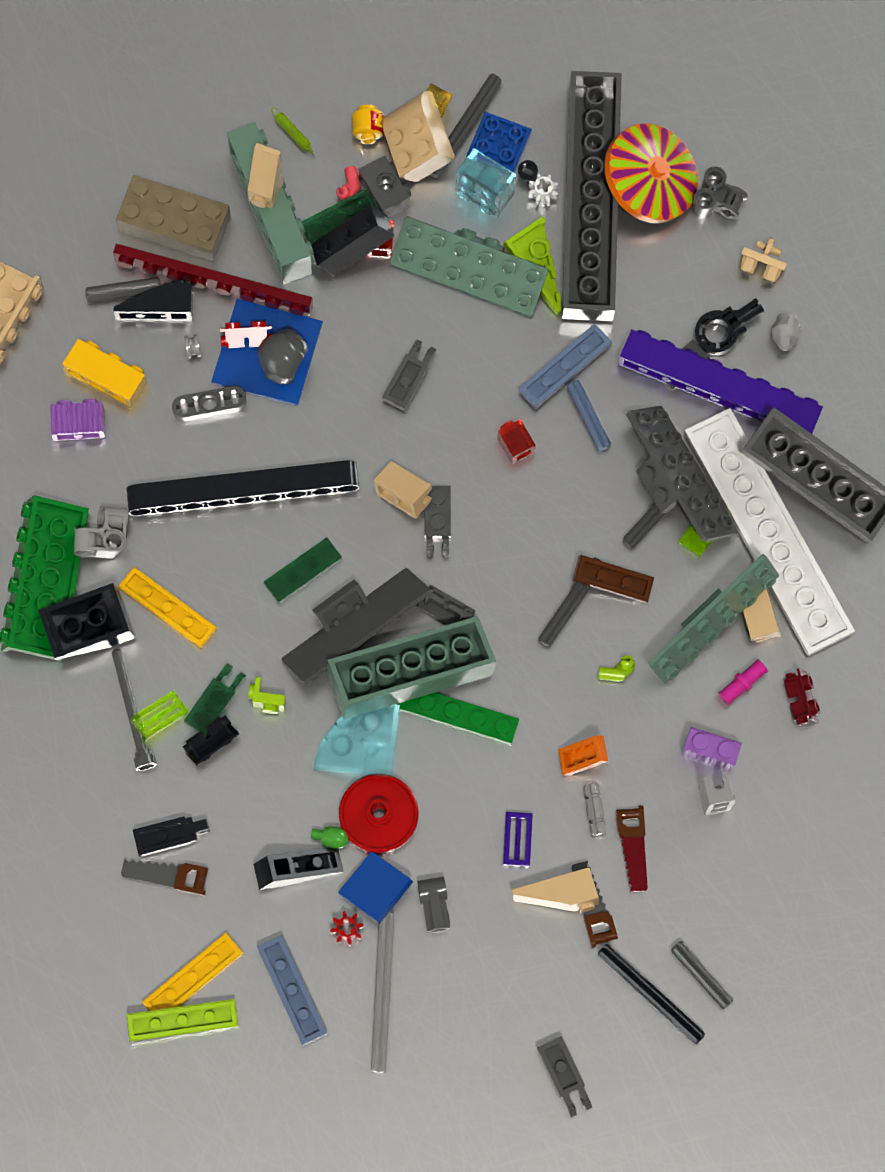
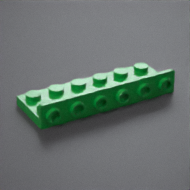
M36 495L23 503L21 509V517H24L23 525L18 529L16 541L19 542V548L12 560V567H15L14 577L10 578L8 584V592L11 593L10 600L6 603L3 612L6 623L5 628L3 627L0 632L1 651L14 650L55 660L38 610L74 597L81 557L74 555L75 528H86L89 508Z

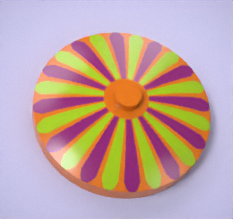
M636 124L618 134L608 147L605 157L607 184L616 201L626 212L645 222L665 223L677 218L691 206L698 187L696 165L686 145L671 131L654 124Z

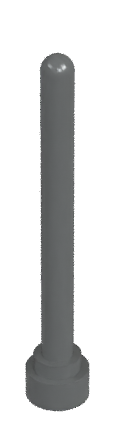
M116 648L112 651V657L137 750L134 764L137 771L148 770L157 765L155 755L151 753L150 749H147L123 653L120 649Z

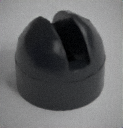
M531 160L521 162L518 166L519 177L527 182L533 181L538 174L537 165ZM523 168L533 172L534 175L531 176L522 172Z

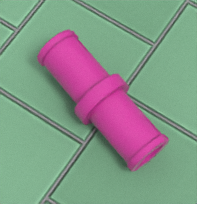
M759 659L755 660L741 674L737 673L734 676L735 679L722 691L718 692L719 697L729 706L744 691H750L752 689L751 685L768 672L766 666Z

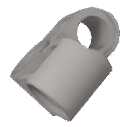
M100 506L97 517L98 529L75 528L74 555L79 557L115 558L126 544L128 510L126 508ZM106 540H113L117 544V548L108 546Z

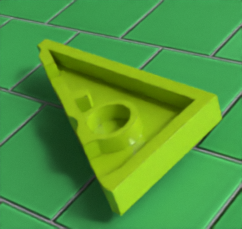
M542 216L506 240L503 246L511 255L548 268L549 271L540 295L554 314L558 315L562 311V300L560 292L558 293L555 280L557 276L553 257L550 254V241L547 240L544 226L546 221Z

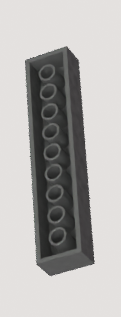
M571 71L562 319L613 321L618 202L607 184L605 157L609 145L620 134L622 73Z

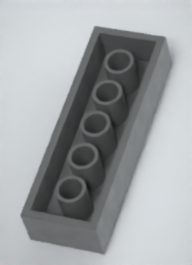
M775 407L768 412L741 450V453L864 541H872L884 525L885 486Z

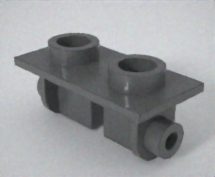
M432 585L429 586L432 593L417 606L448 625L472 618L476 611Z

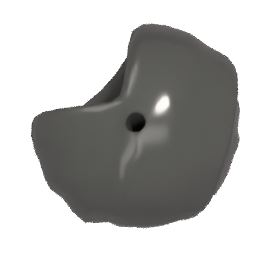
M283 329L271 334L261 343L257 351L258 361L265 378L279 385L293 384L296 371L305 353L308 351V345L292 329Z

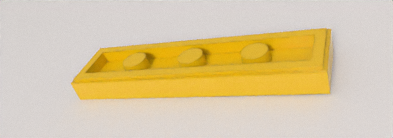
M136 567L131 569L118 586L119 590L201 650L217 631L215 625Z
M224 933L142 1001L143 1005L148 1011L182 1006L240 958L243 952L230 936Z

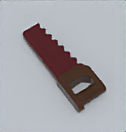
M641 805L634 809H616L617 834L623 841L621 846L625 848L623 854L626 856L624 862L627 863L626 870L629 871L627 877L630 879L628 884L632 887L630 892H644L648 888L644 841L646 835L644 807ZM639 819V826L627 827L622 823V820Z

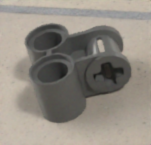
M710 167L704 174L702 188L697 190L694 195L692 212L695 216L702 219L710 217L714 211L726 218L737 219L739 216L738 210L748 195L743 189L726 184L727 176L722 168ZM716 179L720 184L713 185L708 180ZM700 200H705L709 202L710 205L702 206L698 202Z

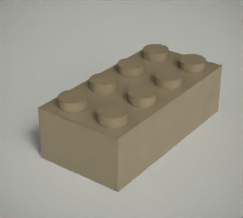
M133 175L116 217V223L120 232L214 262L231 214L230 207L227 204Z

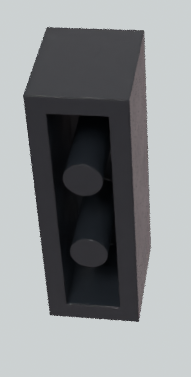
M369 205L311 246L317 266L335 276L395 235L387 215Z

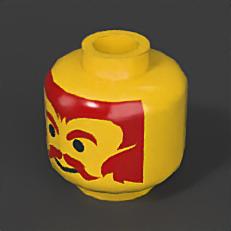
M361 105L354 111L351 116L352 135L356 139L361 140L363 144H373L384 135L382 125L384 115L376 106Z

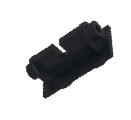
M226 715L222 718L220 716L217 717V719L205 727L209 733L208 736L205 737L199 731L186 740V744L182 746L186 755L196 766L209 759L214 752L228 745L239 735V732L231 725L232 723Z

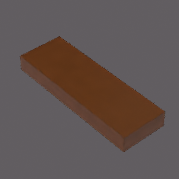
M579 555L572 581L647 603L654 577Z

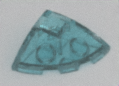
M400 703L347 719H343L341 716L327 735L324 736L318 748L313 769L393 777Z

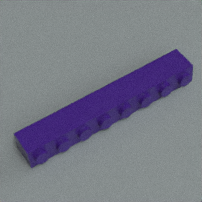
M631 329L618 362L620 366L662 383L674 385L677 389L724 408H731L732 411L762 422L768 412L775 407L811 434L823 409V406L818 405L819 403L812 398H801L794 395V392L787 388H776L771 386L770 382L765 379L751 378L746 376L747 374L740 369L734 368L731 370L715 359H704L699 357L698 353L693 350L679 349L668 340L659 341L642 330L634 331Z

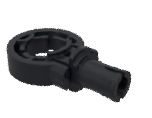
M754 298L739 310L734 311L729 306L723 311L713 310L705 313L700 317L695 327L697 344L710 355L719 356L730 352L736 346L739 336L747 332L745 323L764 312L762 305H758L759 301ZM704 323L706 328L713 323H720L728 329V337L719 343L720 348H716V343L710 342L706 338L704 327L702 335H699Z

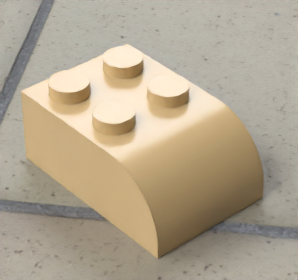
M424 91L384 116L382 121L383 131L399 178L418 182L456 159L433 92Z

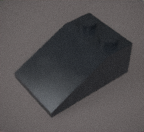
M114 583L38 610L55 660L113 647L135 638L120 592Z

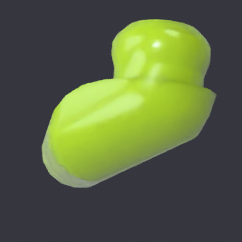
M625 655L614 668L600 666L598 679L616 682L624 681L635 669L634 658Z

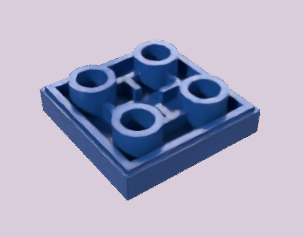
M485 112L466 158L514 175L532 129Z
M370 852L338 893L380 924L413 881L377 854Z

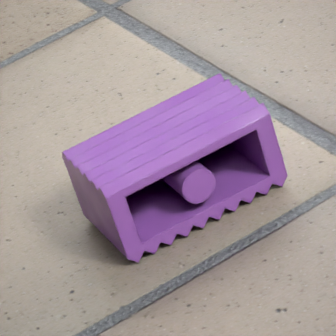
M85 399L82 403L61 400L57 401L56 405H50L53 441L105 438V416L102 402H98L96 399Z
M691 727L684 745L682 757H687L688 760L692 758L693 761L697 760L698 763L702 762L703 765L707 763L708 766L712 765L713 768H722L723 771L728 770L730 773L736 765L742 743Z

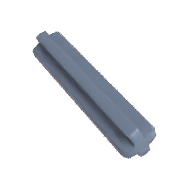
M575 380L569 383L567 389L597 449L603 451L609 448L611 441L581 382Z

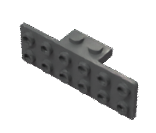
M662 406L630 410L626 416L650 454V457L636 472L661 514L669 512L679 502L703 542L735 536L738 530L734 525L733 519L726 512L720 498L709 484L706 475L701 471L693 454L682 440L681 434L671 422L668 413Z
M408 568L403 569L368 596H365L359 583L352 580L312 609L322 629L285 655L281 660L304 685H307L327 670L328 659L346 655L358 649L361 644L381 632L383 628L400 618L413 606L422 602L432 591Z

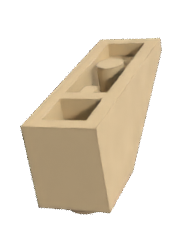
M256 143L247 190L248 199L257 207L273 209L284 182L281 151Z
M589 867L512 889L514 901L568 911L579 910L580 912H588L593 910L595 905L599 904V897Z

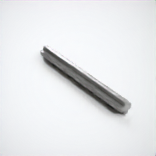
M391 911L379 924L371 1071L374 1073H385L394 928V913Z

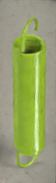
M279 112L276 116L273 114L275 121L303 151L309 150L314 154L313 150L307 149L310 148L311 142L283 112Z

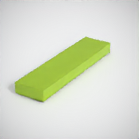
M235 999L126 1014L129 1042L238 1026Z

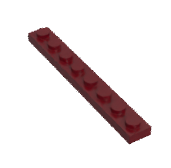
M116 244L113 251L115 262L124 268L131 269L135 267L142 269L144 273L149 275H165L171 281L184 280L200 289L205 287L212 288L222 295L234 294L240 296L244 301L254 302L256 300L263 302L267 307L273 309L285 308L292 314L299 316L303 314L310 315L313 308V298L303 294Z

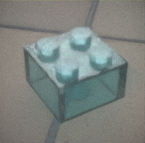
M475 148L471 150L456 172V192L459 197L468 202L471 200L479 205L478 207L481 211L488 215L492 213L498 217L514 195L516 174Z

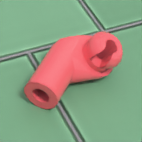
M349 166L344 169L347 182L342 185V188L338 187L336 195L341 201L352 200L361 188L356 166Z

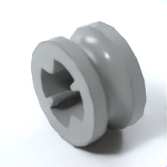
M194 334L192 338L184 336L188 359L193 355L201 357L197 334Z

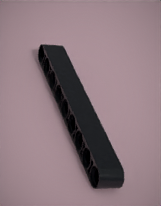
M344 460L140 483L128 486L126 491L129 514L140 516L351 492L359 489V479L356 461Z

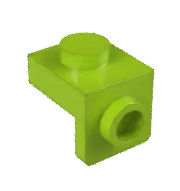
M256 676L255 684L250 683L248 699H252L253 707L261 708L263 712L269 714H278V711H285V695L261 692L262 679Z

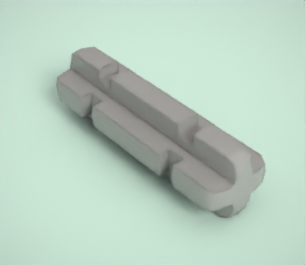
M597 783L584 785V794L588 796L586 806L589 821H592V824H590L591 834L595 836L603 835L607 830L605 822L602 821L605 819L602 800L598 797L600 795V787Z

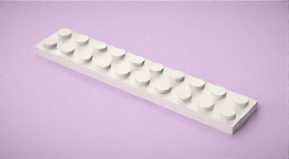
M731 408L686 429L684 434L729 516L733 519L734 525L754 561L764 554L778 572L779 577L770 590L807 656L854 634L853 626L765 469L741 453L748 439Z

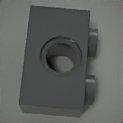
M386 156L358 169L359 180L376 209L390 217L409 207L410 189L405 182H400L394 162L389 163ZM382 184H390L392 188L384 190L380 186Z

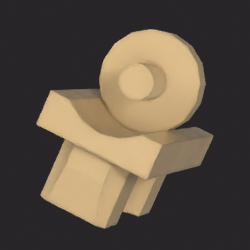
M770 237L768 244L758 240L755 247L763 250L764 254L746 247L743 248L740 269L753 274L757 263L761 262L767 265L762 278L775 283L781 271H785L787 263L769 257L770 253L779 257L782 251L773 246L775 239Z

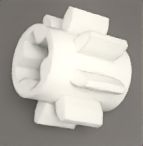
M537 174L535 182L529 181V188L532 190L528 192V198L534 197L536 206L546 204L548 207L551 198L555 200L558 198V193L555 190L558 189L559 183H553L550 174L547 177H541L540 174Z

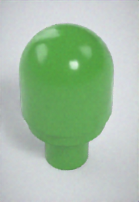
M325 826L324 830L312 829L311 839L320 840L322 845L330 848L341 849L349 841L345 831L340 827Z

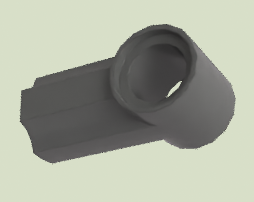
M444 877L417 881L420 903L423 904L427 933L450 929L449 913L446 904L448 898Z

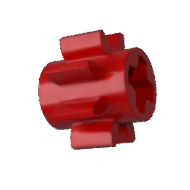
M343 911V918L340 920L333 918L337 928L331 929L330 932L331 934L338 933L337 944L344 940L351 946L352 939L361 940V935L357 933V930L364 928V925L356 923L357 914H354L351 918L347 917L346 912ZM344 923H349L350 927H354L350 931L351 934L345 935V931H340V929H343Z

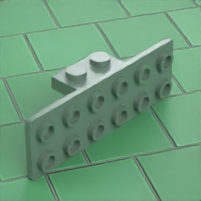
M409 216L404 218L390 260L391 265L528 316L533 315L549 271L547 267L504 252L505 247L500 245L499 240L491 237H486V239L477 237V233L470 229L462 228V231L457 230L455 233Z
M764 554L760 555L724 591L718 588L681 623L683 629L647 663L664 684L669 680L675 679L688 662L694 661L707 644L713 643L726 626L733 624L745 608L752 606L765 589H769L775 584L779 574Z

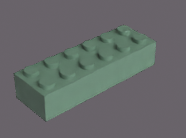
M256 122L227 132L229 153L247 197L254 147L256 143L264 146L268 144L264 130H259ZM285 181L273 209L269 207L260 208L249 201L283 285L311 275V265L315 264L312 256L314 255L309 240L305 241L303 235L305 232L300 218L296 219L293 200L291 196L286 194Z
M476 616L328 659L326 675L342 717L347 719L492 676L496 660L480 620Z

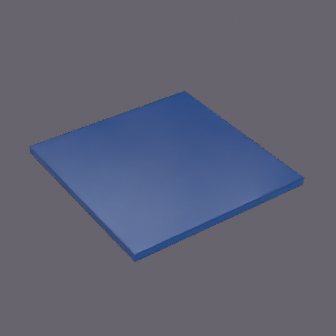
M236 299L230 322H240L241 327L251 326V321H266V325H272V329H267V334H274L283 329H292L306 341L308 351L305 353L296 371L294 383L279 385L265 378L258 361L257 351L259 347H249V337L244 338V347L226 349V346H222L211 383L224 387L238 386L247 393L298 406L323 321Z

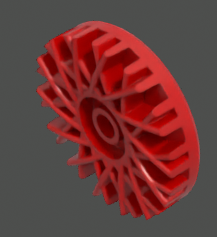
M371 774L364 776L352 783L341 799L339 805L341 828L345 831L350 843L354 844L357 849L364 850L365 853L374 852L375 854L382 853V855H385L387 852L393 853V850L401 849L402 845L408 843V840L414 835V831L417 828L419 809L415 795L403 781L391 775ZM381 810L384 815L381 818H376L374 812Z

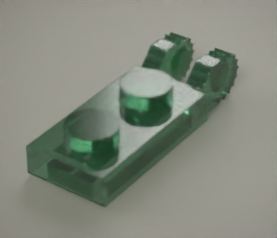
M228 663L216 679L213 678L184 719L185 724L197 732L201 731L205 737L209 734L205 727L217 719V717H221L246 678V675L241 672L235 677L230 687L224 685L223 682L230 675L233 667Z

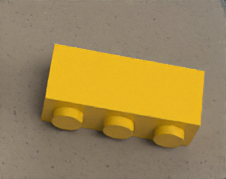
M78 339L62 363L65 373L132 408L147 384L144 371L134 364L130 366L121 362L122 359L114 353L109 352L106 354L100 351L99 346L92 341L86 340L84 342Z

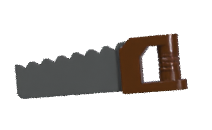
M124 859L121 876L174 888L176 891L205 896L204 886L208 868L188 863L178 864L177 866L170 864L167 866L165 863L159 865L155 862L152 865L149 861L144 864L142 861L136 863L134 860L128 862ZM193 871L197 872L193 888L185 886L187 876Z
M588 861L573 864L572 872L588 868ZM596 888L599 897V904L595 905L593 910L583 912L591 948H596L597 944L618 939L613 917L608 910H605L606 904L602 903L603 897L599 895L600 890ZM603 924L609 927L608 931L593 934L592 927Z

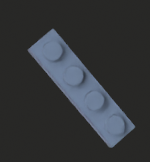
M593 324L519 387V392L537 409L610 347L612 341L596 324Z
M282 935L257 946L302 1046L327 1035Z

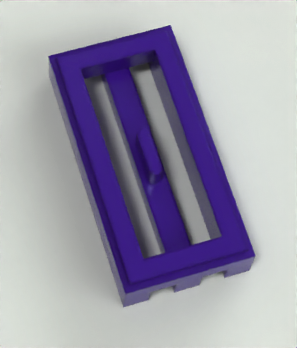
M506 812L503 866H524L530 868L533 813ZM511 818H516L514 859H509ZM522 819H527L525 860H519Z

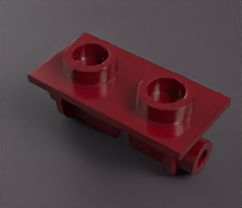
M797 669V676L795 672L786 674L784 683L788 698H799V701L790 703L794 721H797L798 726L808 724V719L816 723L819 722L818 714H820V707L817 700L813 699L811 689L814 688L810 674L801 669Z

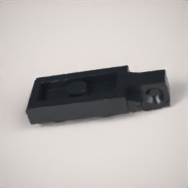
M185 816L133 830L139 857L192 844L191 842L198 841L197 835L210 832L206 819L193 822L192 817L185 818Z

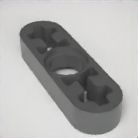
M230 386L177 397L172 403L173 414L176 419L185 422L238 412L246 406V393L241 387ZM232 394H236L240 398L237 404H233L232 400H230ZM223 395L225 407H221L219 396ZM206 398H213L217 401V405L214 409L207 410L203 408L202 402ZM196 400L198 403L199 412H196L195 407H192L195 406L194 401ZM183 403H186L187 407H191L187 409L185 414H182L181 410H177L181 408Z

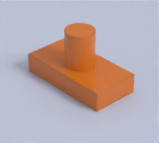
M596 735L558 749L563 775H573L608 762L604 736Z

